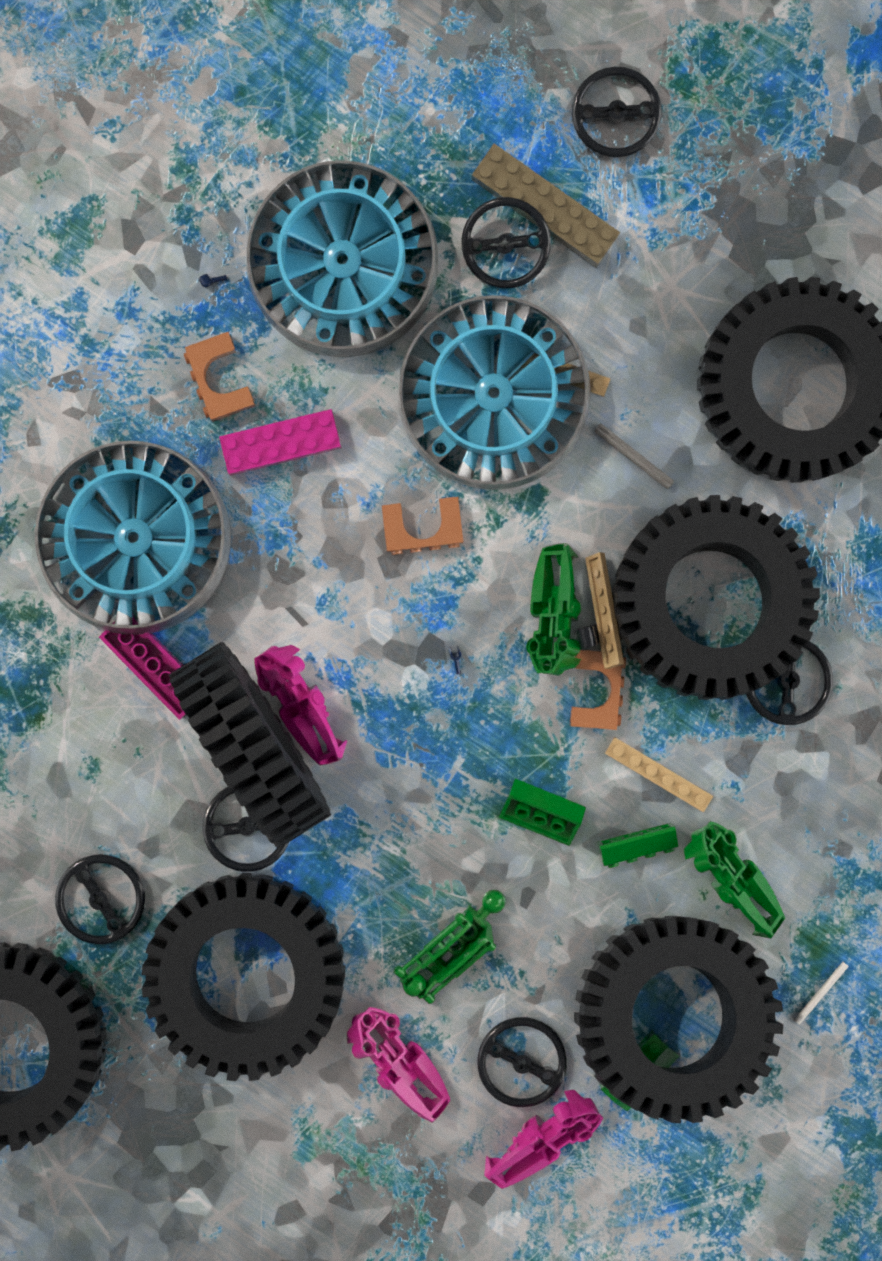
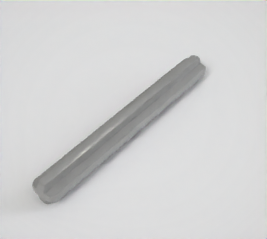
M603 424L597 426L595 429L596 434L666 489L672 486L674 481Z

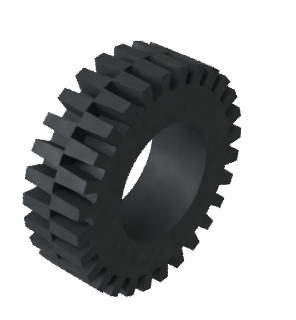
M798 277L788 278L781 284H776V281L766 284L761 290L757 292L754 290L746 295L715 327L716 329L705 344L706 350L699 362L698 368L701 369V375L697 380V390H701L702 398L698 403L700 412L705 411L708 419L705 425L708 431H714L718 437L716 444L721 450L728 449L733 454L731 459L738 465L746 464L750 467L749 472L756 475H769L770 480H791V483H800L807 480L823 479L842 472L861 462L863 457L874 452L880 446L878 442L882 439V322H879L875 317L879 308L873 303L864 306L858 300L862 294L853 289L845 293L840 290L841 283L831 281L827 285L820 284V278L810 277L804 282H798ZM789 333L806 334L826 343L839 357L846 375V394L839 412L825 427L808 431L790 429L771 419L759 405L753 390L752 370L758 352L768 340Z
M710 495L702 501H699L698 497L690 498L683 505L677 506V504L668 507L660 516L656 515L640 530L623 555L624 557L615 575L617 579L612 591V598H615L614 613L619 625L620 640L624 639L628 646L626 652L631 660L636 659L641 664L640 670L646 676L652 675L658 680L657 684L661 687H671L677 690L676 694L685 697L690 695L698 696L700 700H710L713 698L723 700L745 695L769 684L772 680L784 674L788 670V666L797 661L803 653L801 651L802 647L810 641L813 632L809 630L811 625L817 621L819 613L818 610H814V603L820 598V588H813L812 582L818 576L815 566L808 567L806 559L810 555L807 547L799 548L794 540L798 536L797 532L793 528L784 530L779 525L783 518L776 513L770 516L761 512L764 507L763 505L754 502L750 506L742 504V498L732 496L727 501L720 500V495ZM701 551H718L739 559L751 570L760 587L762 610L756 628L743 643L726 648L708 647L692 641L676 627L670 617L666 604V585L672 568L679 560Z
M224 642L218 643L169 674L171 678L170 683L174 688L173 691L180 701L179 704L184 713L189 717L188 722L199 735L201 745L211 755V761L215 768H219L223 774L224 782L228 788H232L239 804L245 807L253 823L256 822L261 833L266 835L275 847L281 848L331 816L327 801L321 793L318 783L312 777L311 770L303 761V756L294 746L291 736L283 728L281 720L271 709L266 697H263L258 685L251 679L248 671L241 665L239 659Z
M242 873L238 877H230V875L221 876L216 881L211 883L208 881L186 894L167 913L155 929V935L148 943L145 952L148 954V957L142 965L141 975L146 976V981L142 986V997H148L149 999L146 1013L149 1019L155 1017L158 1023L155 1032L159 1039L166 1035L171 1041L168 1050L174 1056L179 1051L187 1056L185 1064L189 1067L194 1068L199 1063L207 1067L205 1075L215 1077L218 1072L227 1073V1080L237 1081L240 1075H248L249 1081L259 1080L262 1074L269 1072L271 1077L281 1074L283 1068L287 1065H290L291 1068L298 1065L307 1052L311 1054L318 1047L322 1037L325 1038L328 1034L332 1022L336 1018L344 990V951L342 944H339L337 941V930L334 924L330 925L326 920L327 913L321 906L317 908L311 902L312 897L305 891L301 894L293 889L294 884L288 881L278 883L273 881V876L265 874L260 878L252 877V873ZM235 928L254 929L269 935L284 948L293 966L295 985L290 1001L278 1013L260 1021L241 1022L219 1014L207 1003L198 985L196 967L202 946L216 934Z
M664 916V918L652 917L644 919V923L631 924L623 928L625 931L623 934L611 936L606 941L608 946L604 951H596L592 957L595 961L593 967L585 969L581 977L586 982L583 990H577L575 1000L580 1003L579 1012H574V1022L580 1027V1034H577L576 1038L578 1045L585 1051L586 1055L583 1058L587 1066L595 1072L594 1077L609 1090L610 1094L648 1117L657 1120L663 1118L671 1123L681 1124V1119L698 1123L703 1122L702 1116L705 1115L713 1118L723 1116L722 1108L728 1106L736 1109L743 1104L740 1098L743 1093L754 1095L760 1088L754 1082L758 1076L768 1077L772 1070L771 1067L765 1064L768 1056H778L780 1047L773 1043L774 1034H783V1024L776 1021L775 1012H782L783 1007L782 1001L773 998L772 991L778 989L776 980L766 976L764 971L769 969L764 959L754 956L753 952L756 949L750 943L739 940L737 933L730 929L721 928L717 923L691 917ZM690 966L701 972L712 983L719 996L722 1008V1024L719 1035L712 1048L702 1058L692 1064L677 1068L656 1066L643 1054L634 1037L632 1012L635 1000L642 987L659 972L672 967Z
M6 942L0 943V1000L11 1001L25 1007L39 1020L48 1038L49 1062L42 1080L37 1084L18 1091L0 1090V1151L6 1145H10L11 1152L21 1150L29 1141H31L33 1146L41 1143L50 1133L54 1135L60 1131L68 1120L75 1116L92 1093L93 1087L100 1078L102 1070L99 1069L105 1060L107 1050L102 1049V1044L107 1038L106 1027L100 1028L99 1023L104 1014L101 1006L94 1008L92 1000L96 995L92 987L84 990L80 982L84 976L78 970L69 973L64 968L67 961L59 956L51 960L47 958L48 950L39 947L34 951L27 950L28 944L17 943L12 947H6Z

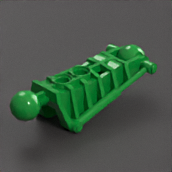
M499 890L487 891L482 898V906L477 911L469 904L463 913H457L455 920L424 946V949L403 967L399 965L394 968L393 973L401 978L400 982L407 995L418 997L419 999L423 998L428 1004H432L435 1001L434 995L455 977L458 978L488 951L491 952L496 949L492 925L486 918L490 913H499L504 909L506 905L504 894ZM458 940L457 945L451 946L452 944H454V943ZM449 951L453 956L449 960L444 961L442 957ZM421 968H426L433 974L427 982L421 974L417 973ZM439 983L440 985L430 993L429 991Z

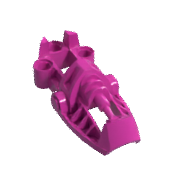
M293 645L280 648L271 646L254 658L259 687L263 691H269L272 697L277 696L283 705L279 710L280 718L299 745L319 766L341 760L347 740L342 742L335 738L327 721V717L330 714L326 712L327 707L324 705L325 697L316 684L309 688L301 677L300 673L305 669V664L300 657L293 656L300 649ZM313 725L326 744L327 750L324 753Z
M369 1007L365 1012L356 1014L352 1018V1026L347 1031V1044L353 1043L352 1054L357 1059L370 1057L377 1066L376 1071L379 1074L377 1081L381 1087L392 1090L405 1105L418 1114V1117L433 1123L442 1114L451 1100L441 1076L429 1057L417 1043L410 1041L405 1046L399 1036L402 1033L398 1029L400 1020L396 1014H389L384 1010ZM374 1028L384 1039L378 1045L380 1051L376 1050L377 1043L369 1034ZM418 1078L437 1097L434 1099L429 1097L423 1098L417 1092L418 1088L413 1082Z
M575 1090L564 1091L568 1102H560L554 1106L553 1112L555 1116L543 1122L538 1115H535L522 1125V1130L518 1132L517 1137H512L513 1144L507 1149V1153L501 1158L486 1156L484 1176L501 1189H504L535 1174L557 1160L561 1153L560 1149L568 1143L573 1145L577 1141L584 1142L590 1139L603 1120V1116L598 1112L591 1098L584 1099ZM509 1167H511V1168L506 1172V1174L504 1175V1174H503V1171H505L506 1169H508Z

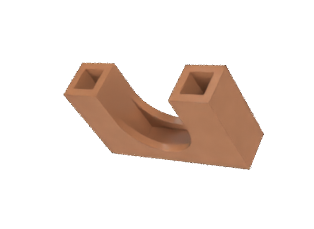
M229 332L185 347L186 353H183L186 363L191 364L193 369L190 371L193 382L197 381L199 389H196L199 399L204 400L206 407H203L206 418H210L213 422L256 406L248 386L230 393L221 394L212 391L207 384L206 372L210 364L219 358L236 353Z
M458 497L439 499L441 526L438 532L428 539H416L407 533L403 524L401 503L382 505L387 552H391V555L403 554V550L409 549L410 553L422 552V548L429 547L430 551L440 550L443 545H448V548L460 547V543H463Z
M580 650L575 658L581 659L575 669L602 672L610 682L611 692L608 700L599 707L571 706L570 726L617 730V726L621 725V714H618V710L623 704V695H620V688H624V676H621L622 668L625 669L626 657H623V665L604 669L601 651Z

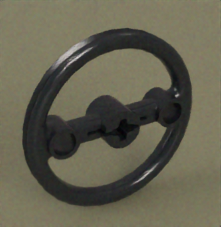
M614 66L598 70L583 81L574 96L572 120L576 133L587 147L604 156L624 157L642 150L655 136L661 121L662 108L657 90L644 75L630 68ZM610 76H623L636 81L646 90L651 99L650 102L643 101L640 105H626L621 100L612 101L606 107H594L591 104L583 106L581 104L585 93L594 83ZM648 107L650 113L644 114L640 108ZM614 109H617L618 112H620L619 115H616ZM590 110L593 116L585 117L583 111ZM626 117H639L642 120L652 119L647 133L638 142L623 148H610L597 143L587 134L582 124L583 122L590 123L594 119H608L613 124L621 123Z
M500 197L483 203L470 215L463 229L461 246L467 266L478 279L497 288H515L527 284L542 271L549 258L551 237L545 219L535 207L517 198ZM500 206H511L525 211L535 220L539 227V232H532L529 235L514 236L512 233L506 232L498 238H471V232L477 220L488 210ZM532 235L539 238L538 245H533L530 242ZM505 238L507 242H513L512 244L508 245L507 248L505 244H499L502 241H504ZM474 241H479L482 244L480 251L475 250L473 246ZM514 248H541V255L536 265L524 276L511 280H502L488 275L477 265L473 258L474 254H480L483 251L498 250L502 254H507Z
M810 641L803 648L810 651L817 658L824 674V688L819 701L808 712L798 716L795 715L796 706L793 703L794 689L800 684V677L795 672V661L788 666V670L777 678V684L782 689V701L778 706V714L767 710L758 700L755 691L746 694L753 708L765 719L781 725H797L813 719L827 705L833 690L832 668L823 651ZM789 677V679H792V683L785 682V678ZM785 704L791 707L789 714H785L783 711Z
M226 787L211 800L203 817V837L208 850L218 862L236 871L252 872L270 866L283 855L289 843L281 848H276L267 858L254 863L233 861L224 856L214 843L216 839H222L225 836L235 834L250 837L256 831H260L258 826H255L257 825L256 822L253 823L250 817H243L236 823L212 824V817L218 805L229 795L234 794L232 788ZM245 822H248L250 825H253L251 828H249L248 832L245 829L241 828L242 826L246 825ZM217 826L224 828L221 836L214 835V829Z
M103 854L87 856L72 864L60 878L55 893V907L63 926L74 937L91 944H108L124 938L138 924L145 905L143 884L135 870L123 860ZM104 863L113 865L122 870L131 880L136 892V907L128 923L125 924L123 918L113 910L110 905L111 895L107 890L100 889L93 878L94 872L89 867L90 864ZM82 870L88 872V880H85L81 877L80 874ZM73 875L76 876L79 883H83L90 894V906L95 910L101 911L107 921V929L111 931V934L99 936L86 933L75 926L69 919L64 906V893L67 883ZM101 896L104 898L102 902H97L96 900L98 897ZM112 919L119 921V928H114L111 925Z
M516 1017L500 1022L487 1033L479 1048L477 1066L484 1087L495 1099L509 1106L531 1107L543 1103L559 1089L565 1077L567 1057L561 1039L551 1027L533 1018ZM517 1026L532 1027L543 1032L556 1048L558 1069L553 1070L549 1066L543 1067L533 1062L527 1052H514L505 1047L500 1040H496V1037L503 1031ZM494 1045H500L502 1050L499 1053H494L491 1048ZM490 1054L494 1058H502L512 1063L514 1070L520 1074L529 1072L539 1077L542 1083L548 1085V1088L542 1093L529 1098H515L502 1093L494 1086L488 1076L486 1055ZM523 1059H525V1063H526V1064L523 1063V1064L520 1066V1065H519V1061H522ZM545 1072H551L553 1074V1076L550 1079H544L542 1077Z

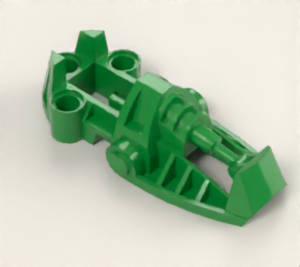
M567 543L543 547L534 574L530 612L533 617L539 618L538 630L534 631L533 638L528 640L526 650L530 654L536 672L539 674L559 676L565 670L575 668L581 661V659L574 658L580 652L579 641L570 638L571 622H577L581 612V604L574 594L572 565L573 559L579 558V556ZM551 558H557V562L561 566L559 586H554ZM553 638H558L557 641L554 642V652L552 655Z
M712 821L708 822L704 827L694 830L691 834L692 841L684 848L685 860L694 857V866L698 872L711 871L715 877L711 886L723 902L732 904L734 909H740L754 924L755 931L752 935L771 939L785 920V915L771 886L756 864L748 859L742 861L738 856L737 852L739 849L736 846L737 838L735 833ZM752 897L771 916L768 918L762 916L750 898Z

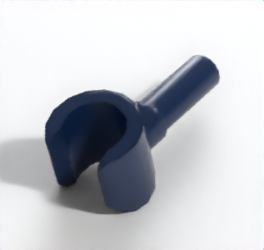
M208 274L199 277L201 285L205 288L215 282L227 280L226 275L211 279Z
M458 646L456 653H452L451 648H449L448 652L455 663L456 674H461L459 664L461 651Z

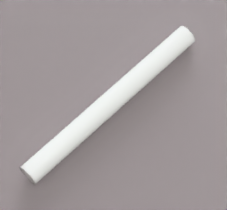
M842 962L796 1016L794 1019L796 1023L800 1025L849 967L847 964Z

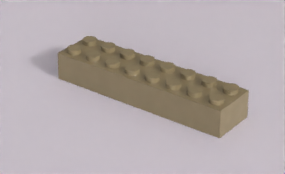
M495 143L472 174V181L495 197L517 198L535 207L545 219L550 236L596 268L620 234L614 227ZM511 207L516 212L521 214L523 217H525L533 224L538 226L535 220L528 213L519 208Z

